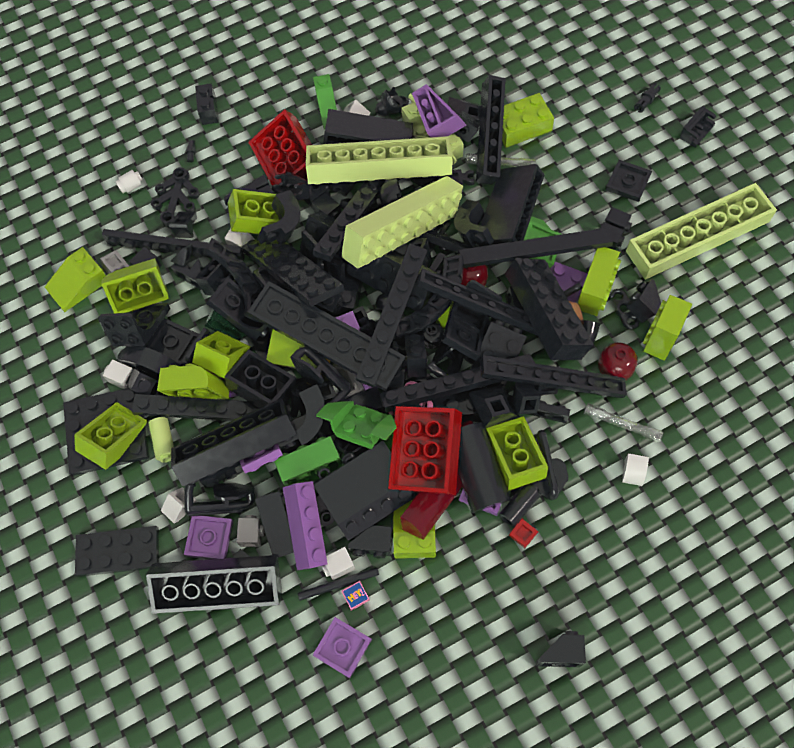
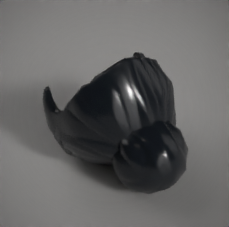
M393 87L390 91L385 90L382 93L381 101L377 103L375 112L380 117L401 113L402 107L408 105L409 100L404 96H398L395 87Z

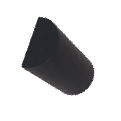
M483 422L461 427L458 475L471 512L474 513L510 501V495Z

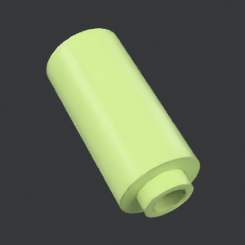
M154 418L149 421V428L155 458L162 463L170 462L171 448L174 445L168 418Z

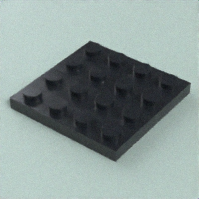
M126 388L63 402L68 466L71 476L104 469L75 451V434L116 402L132 411L134 396L140 393ZM145 426L120 459L110 467L149 459Z

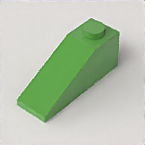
M329 74L313 77L324 129L328 109L337 110Z

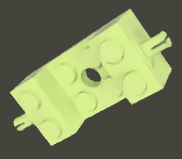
M409 94L408 98L412 103L402 107V121L413 123V139L430 138L424 127L413 95ZM454 133L449 135L452 165L457 162V159L463 157L464 146L460 137Z

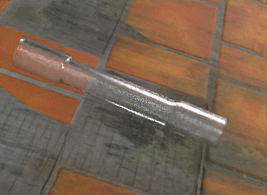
M467 153L466 164L477 165V154ZM501 157V166L517 167L536 163V159Z
M590 403L587 404L584 414L607 421L660 443L664 433L650 426H645L608 412Z

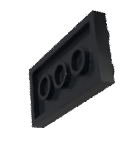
M157 526L76 535L75 576L77 577L150 569L153 563H159V527Z

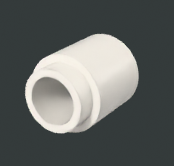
M131 170L118 177V180L115 182L122 193H129L141 186L140 181L143 179L138 171L134 172Z

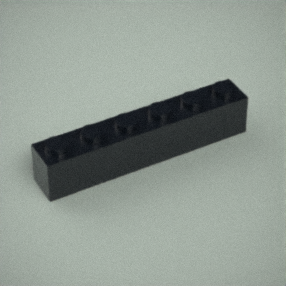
M489 75L482 83L476 182L490 185L500 178L506 78Z

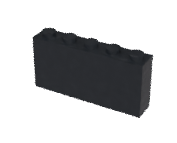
M328 109L323 144L412 139L413 123Z
M537 164L500 169V178L495 183L481 222V226L488 227L494 239L491 245L524 240L545 176ZM478 244L479 247L488 246L485 244Z

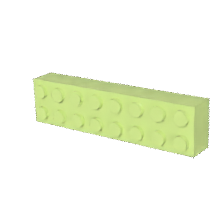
M449 136L308 145L306 147L308 184L318 185L321 183L452 175V153Z
M445 176L346 225L342 258L358 269L395 250L397 247L408 243L410 240L419 237L421 234L432 230L434 227L443 224L445 221L454 218L462 198L463 185Z
M754 183L631 239L626 253L646 280L769 223L777 209L760 187Z

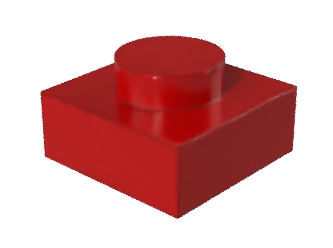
M521 519L509 536L525 549L539 531L524 519Z

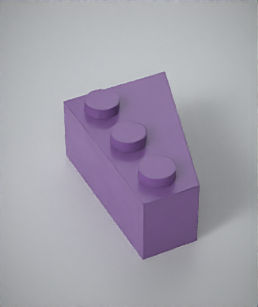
M427 84L412 93L426 132L430 137H446L466 126L463 120Z

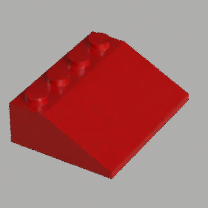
M284 109L248 142L271 185L280 184L281 179L274 177L277 174L286 173V171L308 179L306 147L312 145L296 116Z
M396 406L394 421L396 429L393 432L388 489L456 495L462 421L461 411L455 408Z

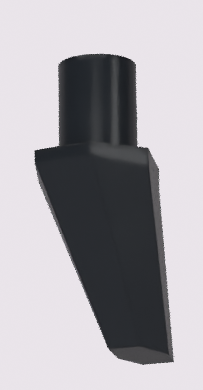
M190 140L185 150L187 162L190 163L194 162V155L196 153L195 140Z

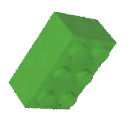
M331 436L327 438L321 437L311 445L300 446L297 448V451L292 453H283L282 456L274 461L285 487L296 483L318 481L320 478L317 475V470L321 466L327 467L332 472L342 465ZM323 470L320 475L325 476L327 471Z

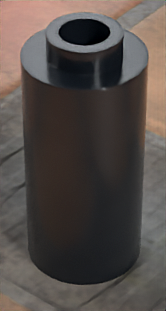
M532 483L522 486L499 513L500 518L509 526L515 528L540 498L539 489Z

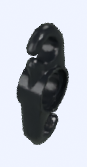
M622 289L613 290L610 293V297L614 298L612 302L616 306V315L620 318L625 328L630 330L636 329L640 324L639 320H636L637 318L630 311L624 313L619 308L622 305L628 306L630 302L628 295ZM615 294H620L622 298L617 300L614 296ZM632 318L636 321L634 325H630L627 320Z

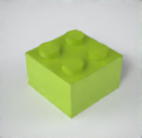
M217 331L196 342L192 363L215 373L218 377L225 378V375L250 349V346Z

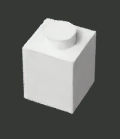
M112 360L106 366L103 377L109 383L126 389L129 388L126 383L133 369Z
M345 547L327 555L328 565L322 566L326 577L331 576L333 581L356 570Z

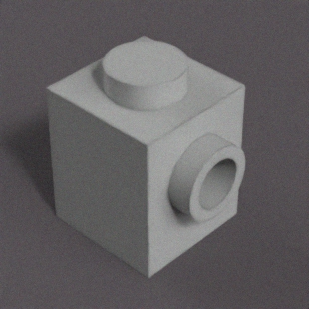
M246 515L245 518H238V545L240 547H261V538L265 536L261 520L255 515Z

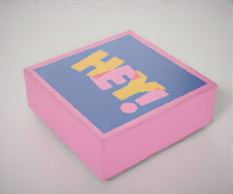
M360 581L342 590L351 611L370 601Z

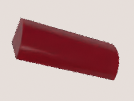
M457 472L456 495H457V493L460 491V489L463 487L462 484H461V481H460L458 472ZM419 492L400 517L402 530L424 540L456 495Z

